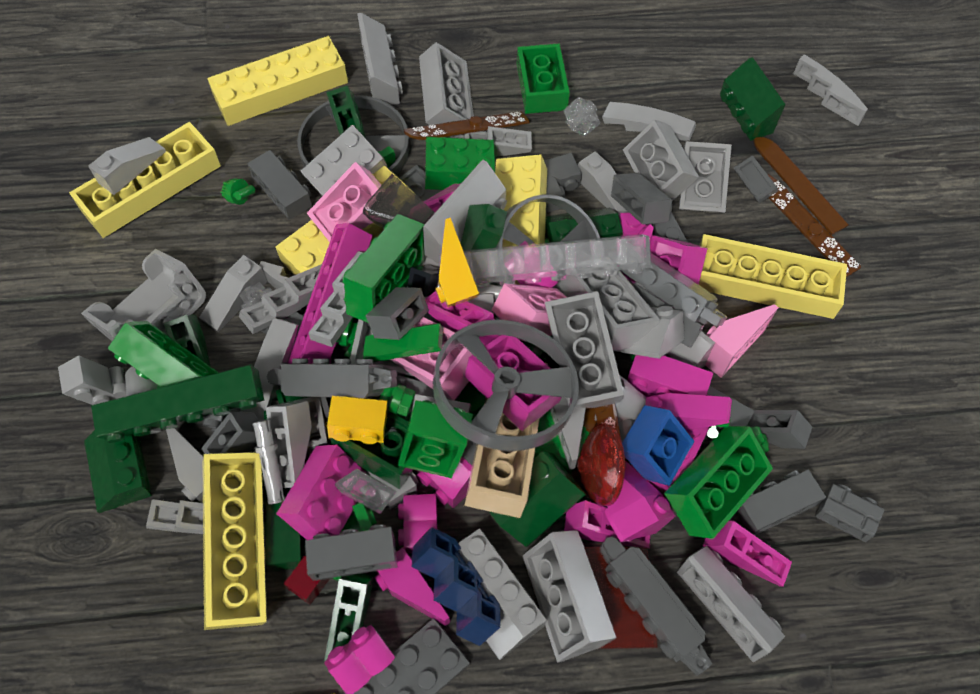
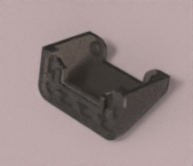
M393 174L388 177L368 200L362 211L370 221L383 229L397 214L426 224L435 214L424 203L425 200L416 196Z

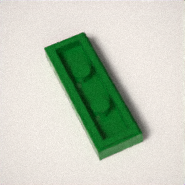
M439 323L411 328L400 340L374 338V335H368L365 337L363 359H373V362L439 352L442 348L443 327Z

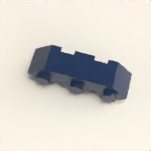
M431 527L413 546L411 567L435 578L433 600L457 612L456 635L480 646L501 628L500 604L494 595L488 596L481 586L484 580L471 561L468 563L464 561L458 552L461 547L453 537Z

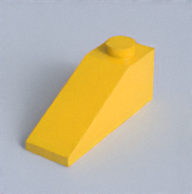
M451 217L445 219L438 282L440 287L435 288L440 303L446 302L447 308L477 298L479 295Z

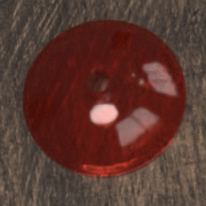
M608 423L597 424L588 433L578 459V470L582 483L589 497L599 506H610L616 502L621 493L625 475V457L622 441L617 430Z

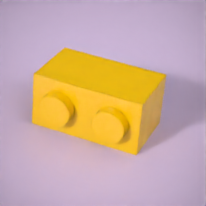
M332 396L327 422L328 437L341 442L357 440L366 444L384 443L387 401Z

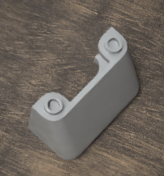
M155 249L143 260L142 269L148 279L113 310L103 302H95L81 314L111 341L114 340L126 322L148 321L167 335L163 323L184 315L193 314L205 301L206 292L183 262Z

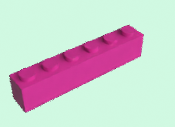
M350 223L335 225L288 364H292V359H308V364H313V359H329V364H331V356L338 342L333 347L310 340L309 331L322 316L320 308L334 292L332 283L358 251L365 253L371 246L370 241L373 235Z

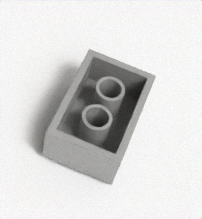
M657 120L652 121L623 149L634 172L640 173L671 198L672 201L699 178L671 126Z
M352 125L301 170V173L323 196L354 162H357L372 174L383 166L387 167V164L383 157Z

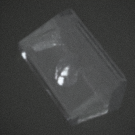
M355 469L334 484L342 494L380 514L396 493L393 488L359 469Z

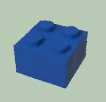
M644 405L618 450L644 479L670 486L695 441L670 410Z

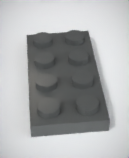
M433 618L392 653L395 659L383 671L372 676L354 694H437L467 668L470 663Z

